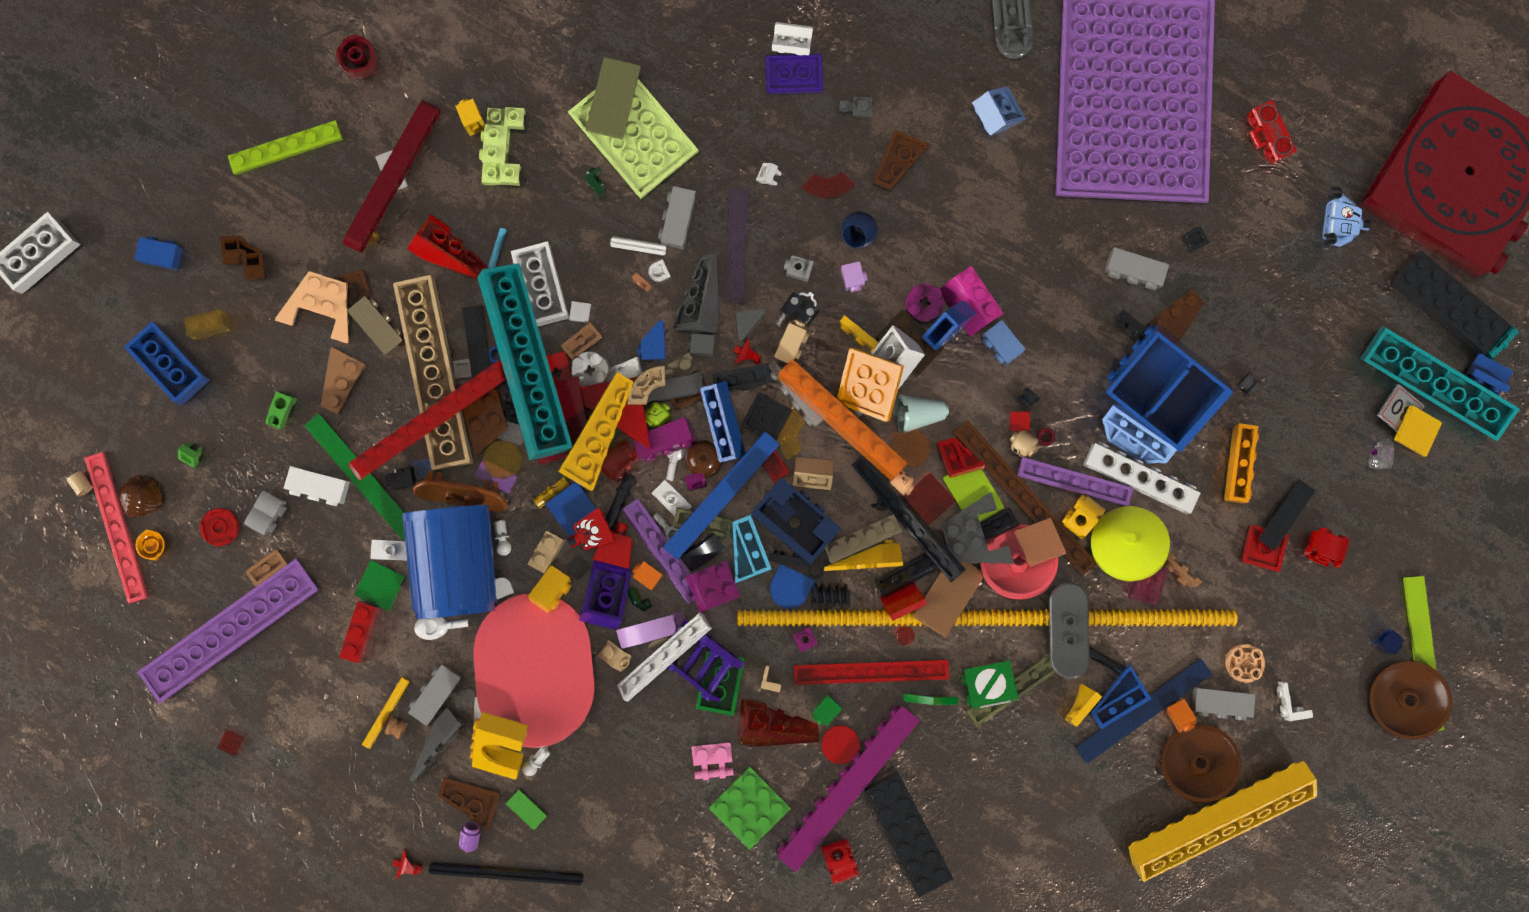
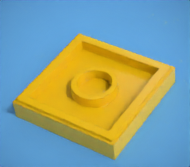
M1410 405L1394 440L1417 454L1427 457L1442 422L1419 408Z

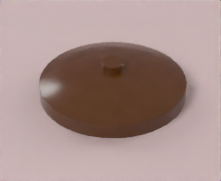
M1402 661L1386 667L1377 675L1370 689L1369 702L1374 718L1382 728L1399 738L1417 740L1429 737L1445 725L1451 713L1452 695L1446 680L1434 668L1420 662Z
M1195 724L1192 730L1188 732L1183 730L1180 733L1176 731L1168 739L1162 752L1161 768L1167 784L1180 797L1196 803H1210L1228 795L1237 784L1241 773V756L1236 744L1225 732L1210 725Z

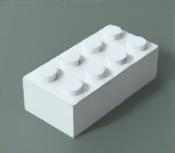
M47 212L0 252V276L13 291L23 294L81 244L57 216Z
M548 241L511 251L514 264L520 263L537 326L569 319L553 253Z

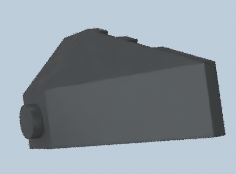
M451 706L446 709L442 708L437 713L436 717L438 719L432 726L411 776V782L417 781L468 722Z

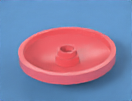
M1019 524V526L986 543L989 551L1009 546L1014 564L980 563L981 572L987 584L998 594L1011 599H1028L1041 594L1052 584L1058 569V557L1029 568L1015 536V531L1030 526L1027 524Z

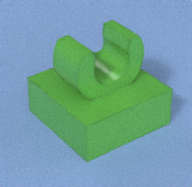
M193 442L188 443L187 446L182 444L178 448V459L195 468L199 464L202 448L199 447L194 451L192 450Z

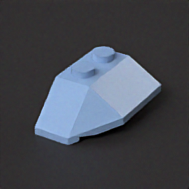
M1113 404L1102 419L1108 442L1133 459L1140 460L1143 463H1167L1177 451V449L1121 405Z

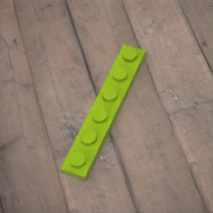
M334 120L228 155L233 174L237 175L343 140L338 122Z

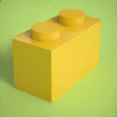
M473 98L463 99L455 106L463 126L470 136L485 129L484 119Z
M551 565L528 595L530 602L549 614L551 610H555L558 607L561 596L569 592L572 586L570 585V577Z

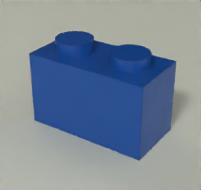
M147 236L146 239L139 237L134 260L144 264L178 270L183 248L172 240L165 239V242H160L158 238Z

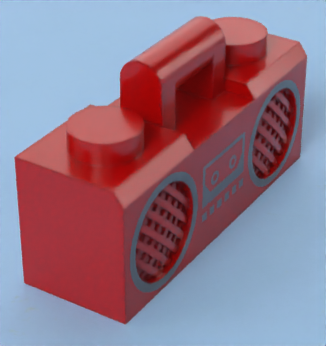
M1273 100L1252 109L1247 114L1248 123L1254 128V130L1249 132V135L1257 150L1264 147V156L1270 161L1271 165L1297 152Z

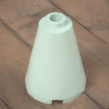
M901 394L896 397L894 403V416L898 417V422H895V425L900 433H906L945 420L949 414L948 405L941 400Z

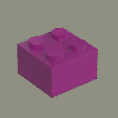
M727 560L686 576L699 613L741 597Z

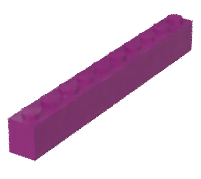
M901 704L898 707L895 705L889 712V719L886 722L883 720L876 728L878 732L874 737L870 736L865 741L864 745L866 747L862 752L857 751L851 759L853 763L849 767L845 766L839 774L841 776L837 782L833 781L827 788L829 792L826 796H821L814 804L816 808L812 813L810 811L806 813L802 819L804 821L800 827L796 826L790 833V840L787 843L784 841L777 849L779 852L777 854L778 858L793 871H798L919 723L920 720Z

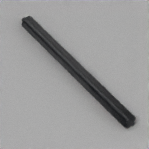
M430 863L428 869L429 874L578 886L583 884L584 879L582 874Z

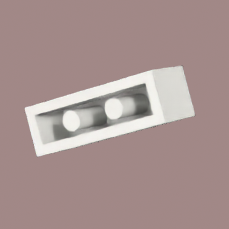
M290 466L284 489L290 490L289 494L300 497L302 493L308 495L307 499L319 502V498L326 500V504L337 506L338 503L344 504L350 482Z

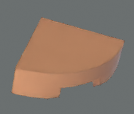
M637 273L633 275V282L646 292H649L652 286Z

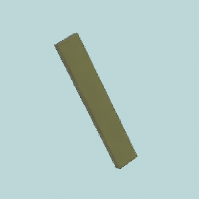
M1050 652L1014 676L1018 698L1056 673L1051 666ZM1011 703L972 710L971 706L965 711L975 726L978 727Z

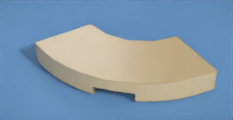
M665 366L650 368L634 381L628 396L627 405H647L650 393L657 387H662L666 384Z

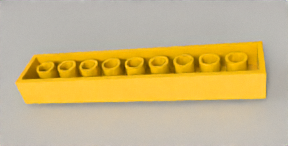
M1304 761L1300 763L1295 762L1287 769L1277 771L1265 780L1256 781L1253 786L1247 789L1242 788L1238 790L1235 795L1224 797L1212 806H1205L1194 815H1187L1178 823H1171L1159 832H1152L1143 840L1134 841L1128 847L1131 862L1141 880L1145 882L1317 797V779Z

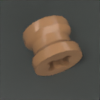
M393 716L386 727L385 734H392L396 739L400 740L408 722H401L397 717Z

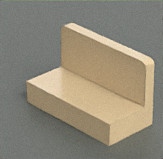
M796 457L793 486L831 490L834 461Z
M766 663L761 688L780 693L781 683L767 679L770 664Z

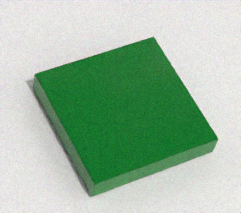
M370 560L354 595L386 611H390L407 576Z

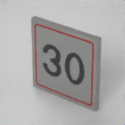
M1397 384L1377 416L1398 432L1410 405L1420 410H1423L1425 406L1400 384Z

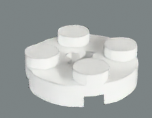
M584 352L572 362V377L578 376L580 378L581 387L605 383L610 376L609 362L599 353ZM589 366L595 368V372H592L593 376L587 374Z

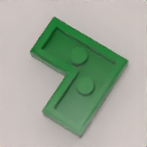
M904 694L903 697L905 702L928 705L958 704V697Z

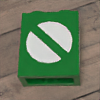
M1010 660L964 669L965 675L961 676L963 686H968L969 694L965 695L967 705H972V710L1018 701L1019 698Z

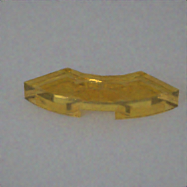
M795 408L792 409L793 411L779 435L781 451L787 461L802 450L799 443V432L806 422Z

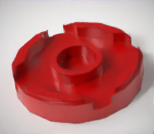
M215 508L208 511L200 522L202 538L214 546H226L232 543L240 530L236 515L224 508Z
M839 725L833 726L826 731L822 738L821 746L825 757L832 763L846 764L852 761L853 756L859 751L860 743L855 731L847 726Z

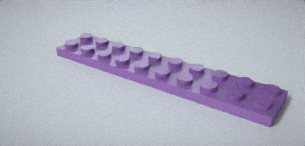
M296 558L137 673L159 704L163 703L320 589L299 559Z

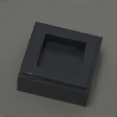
M1201 226L1182 235L1191 252L1209 243Z

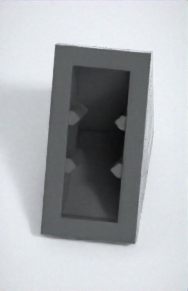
M757 309L736 312L739 342H744L766 314L765 310Z

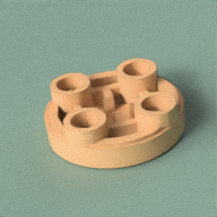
M1238 644L1227 653L1225 667L1228 674L1234 680L1249 683L1261 678L1265 668V659L1262 651L1250 644Z

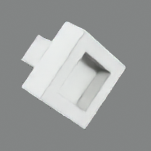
M763 163L756 181L761 184L777 185L773 177L774 175L781 176V172L777 169L778 166L773 163Z

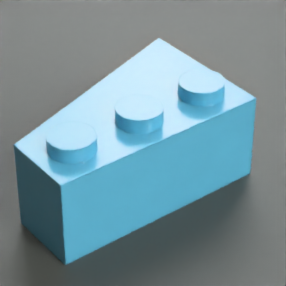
M751 515L734 521L735 583H738L772 569Z

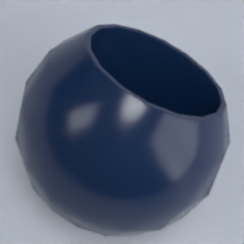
M857 211L845 217L841 225V236L845 243L852 248L865 249L874 243L878 235L876 220L866 212Z

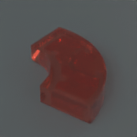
M842 172L830 178L820 177L814 173L803 185L802 189L816 197L833 198L847 193L855 186V183Z

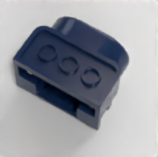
M781 477L754 508L751 515L787 547L811 565L841 528L824 514L825 509L818 503L813 505L809 501L810 496L802 490L798 492ZM792 517L799 518V527H791L789 520Z

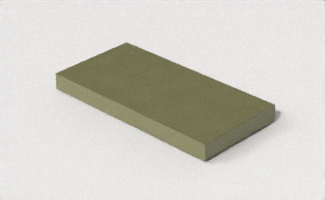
M606 57L603 58L586 126L587 132L621 140L624 139L641 70L640 65Z

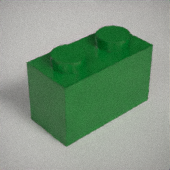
M826 693L811 710L813 713L812 718L820 726L823 723L827 726L842 710V707Z

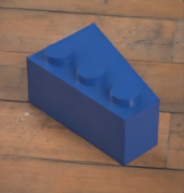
M1128 664L1102 694V698L1092 708L1090 713L1098 726L1103 729L1152 698L1131 665Z

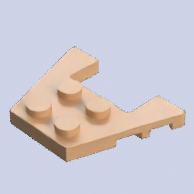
M309 271L279 312L275 321L293 326L298 308L300 307L336 319L331 338L349 343L348 283Z

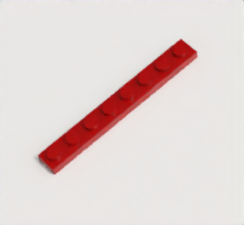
M948 660L793 665L794 685L949 679Z

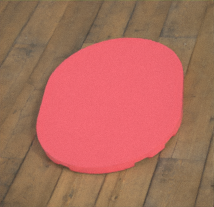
M530 593L514 596L495 607V611H491L481 623L476 634L473 649L476 694L481 714L485 712L528 725L523 747L540 748L563 741L582 725L592 707L595 684L590 637L584 622L579 621L580 615L562 600H560L558 607L555 610H551L548 614L530 602L528 597Z

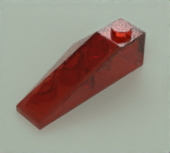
M742 699L737 728L739 745L762 747L819 742L818 724L798 716L790 717L783 714V710L778 709L775 711L766 707L767 704Z

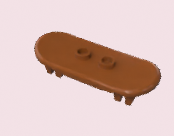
M430 470L426 478L416 483L413 487L414 495L424 500L463 506L489 505V510L503 512L508 507L505 498L499 494L497 481H494L490 489V480H486L481 488L477 485L447 480L442 481V472H437L434 478V471Z

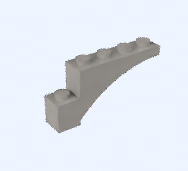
M773 361L769 364L772 379L779 381L781 384L779 388L785 396L789 394L793 400L791 401L793 407L797 411H802L805 415L802 418L807 425H813L815 428L824 420L777 378L782 370L777 363ZM847 408L857 418L863 415L861 412Z

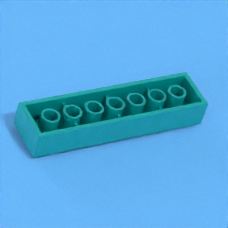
M1382 326L1360 357L1362 361L1495 441L1499 440L1520 410V408Z

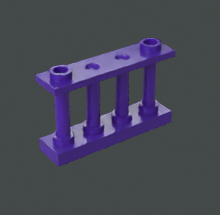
M684 619L680 626L684 627L689 621ZM706 633L698 640L697 647L683 668L677 664L680 659L679 657L667 669L672 672L675 670L701 691L700 696L707 701L715 700L720 702L721 698L714 694V691L729 668L732 669L735 666L741 669L745 662ZM710 648V656L696 677H693L689 673L703 650ZM721 657L724 659L722 661L723 665L707 688L701 682L716 659Z

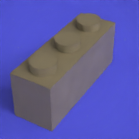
M364 296L347 311L384 355H388L404 341L402 338L404 334L397 326L393 328L389 323L391 321L390 317L385 312L381 313L377 309L379 305L372 297Z

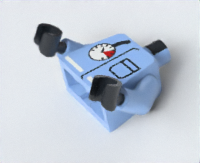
M1330 187L1333 190V194H1329L1328 198L1334 200L1326 204L1322 239L1328 240L1324 243V246L1333 245L1341 247L1352 242L1353 238L1359 235L1360 230L1369 231L1371 220L1361 218L1362 209L1345 196L1340 187Z

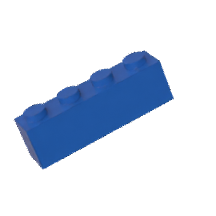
M727 381L701 387L700 391L719 463L742 457L745 454V449Z

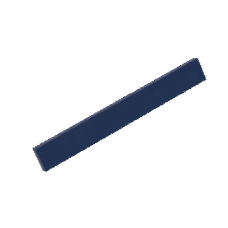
M1199 658L1150 693L1151 700L1105 728L1098 730L1075 747L1088 764L1213 674L1204 661Z

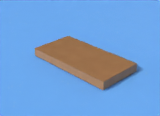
M961 563L966 570L953 582H950L941 571L925 596L927 605L917 609L913 615L915 619L945 638L984 578L981 570L970 563Z

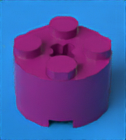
M931 284L916 285L908 293L905 300V311L920 325L935 321L944 308L942 292ZM923 300L929 304L926 308H923V304H920Z

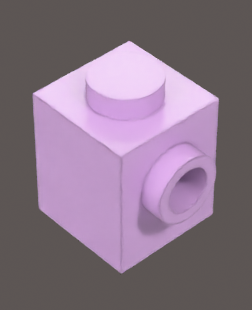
M860 261L841 266L845 290H850L851 292L862 290L861 287L865 286V281H868L866 270L861 268Z

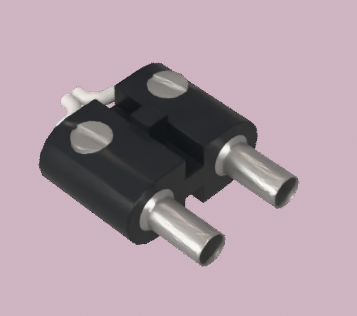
M792 292L780 309L782 314L775 324L781 327L787 317H790L793 320L800 319L804 321L805 325L809 327L820 312L816 308L817 302L813 298L814 294L811 292H801L797 295L795 292ZM811 295V300L814 302V305L810 304L800 296Z

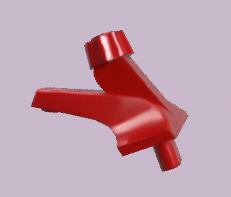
M748 338L742 347L736 345L733 352L738 354L734 365H737L742 360H751L759 365L762 357L750 348Z
M406 849L403 850L401 860L395 858L393 860L392 866L398 867L396 879L405 873L416 875V873L420 874L422 871V865L409 861L406 856Z

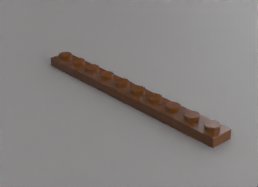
M969 420L953 433L966 448L973 452L972 455L985 463V469L1034 524L1051 518L1066 551V554L1063 556L1081 576H1084L1097 564L1020 477H1017L1016 472Z

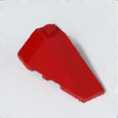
M430 214L407 249L423 260L478 279L477 277L482 269H487L488 266L473 251L467 250L462 245L463 241L459 237L456 238L450 232L451 228L447 224Z

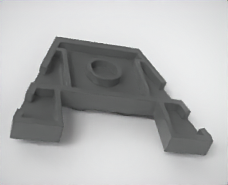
M992 492L986 494L941 525L947 547L960 563L1014 564L1009 546L992 551L988 550L978 515L997 510Z

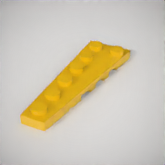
M619 372L615 373L558 471L589 491H593L601 466L607 455L610 442L613 439L616 426L634 383Z

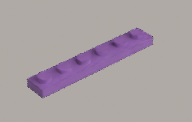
M1024 457L1021 458L1017 477L1088 495L1089 497L1122 506H1129L1133 487Z
M636 499L621 511L687 604L691 603L694 598L686 580V576L691 575V572L681 558L677 560L663 548L668 540L639 499Z

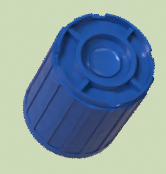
M489 505L402 513L412 611H415L416 619L495 611L494 603L497 602Z

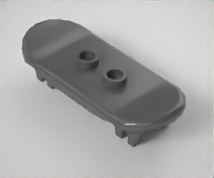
M992 0L995 38L998 50L1009 59L1024 57L1033 45L1030 0Z
M1066 582L1056 586L1049 597L1050 661L1053 670L1059 676L1065 679H1077L1083 676L1089 666L1088 596L1080 585Z

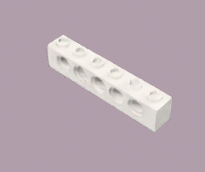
M1104 443L1092 444L1083 466L1125 486L1133 487L1134 490L1185 514L1192 513L1200 496V492L1196 491L1195 486L1188 483L1183 485L1178 482V478L1171 475L1166 477L1157 468L1151 467L1149 469L1143 466L1144 463L1140 460L1133 459L1132 461L1126 458L1127 455L1121 451L1116 450V452L1109 450V446ZM1104 456L1111 458L1110 466H1106L1103 463ZM1122 464L1128 466L1129 471L1127 474L1121 472L1120 467ZM1140 472H1143L1146 475V480L1144 483L1140 482L1138 479V474ZM1158 480L1164 485L1161 491L1155 486ZM1175 488L1181 492L1179 499L1173 496Z

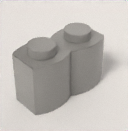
M263 490L244 524L262 535L273 533L277 526L275 523L279 516L282 517L287 509L285 506L286 501L267 490Z

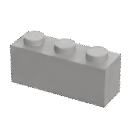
M673 186L672 191L668 192L667 202L669 206L668 210H664L662 218L665 224L664 228H660L658 239H661V244L684 250L696 191Z
M1114 247L1110 252L1104 272L1108 273L1109 277L1120 279L1121 277L1127 279L1128 283L1135 285L1140 283L1145 285L1147 289L1156 290L1163 286L1169 264Z
M446 664L438 665L433 670L431 681L424 683L420 689L422 693L419 698L415 697L409 705L411 709L408 713L426 726L431 725L437 713L443 708L464 678Z
M1194 687L1192 690L1191 710L1197 712L1196 715L1208 717L1209 713L1216 714L1217 718L1228 719V715L1235 716L1236 720L1247 721V717L1254 718L1256 694Z

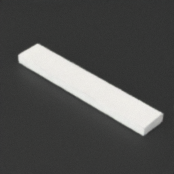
M698 613L616 685L623 700L628 702L712 629L703 613Z

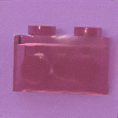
M1162 567L1158 572L1146 579L1133 581L1128 597L1157 606L1167 578L1168 569Z

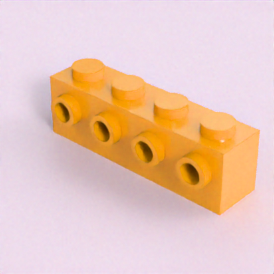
M1241 423L1233 425L1224 501L1243 504L1249 503L1251 499V481L1254 478L1253 465L1257 456L1255 449L1259 439L1258 426Z

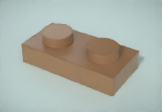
M589 322L563 343L561 347L574 360L603 337L592 323Z
M275 549L245 572L255 587H257L289 563L280 550Z

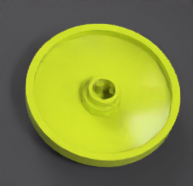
M1124 506L1113 509L1099 519L1092 531L1091 551L1094 560L1105 573L1116 579L1124 581L1146 579L1158 572L1167 560L1170 549V537L1167 528L1158 516L1144 508Z

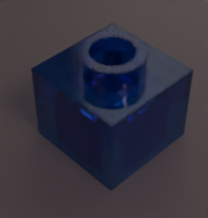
M1386 629L1374 644L1385 654H1396L1402 648L1401 644L1405 640L1394 630Z

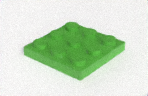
M749 766L709 809L750 850L791 807Z

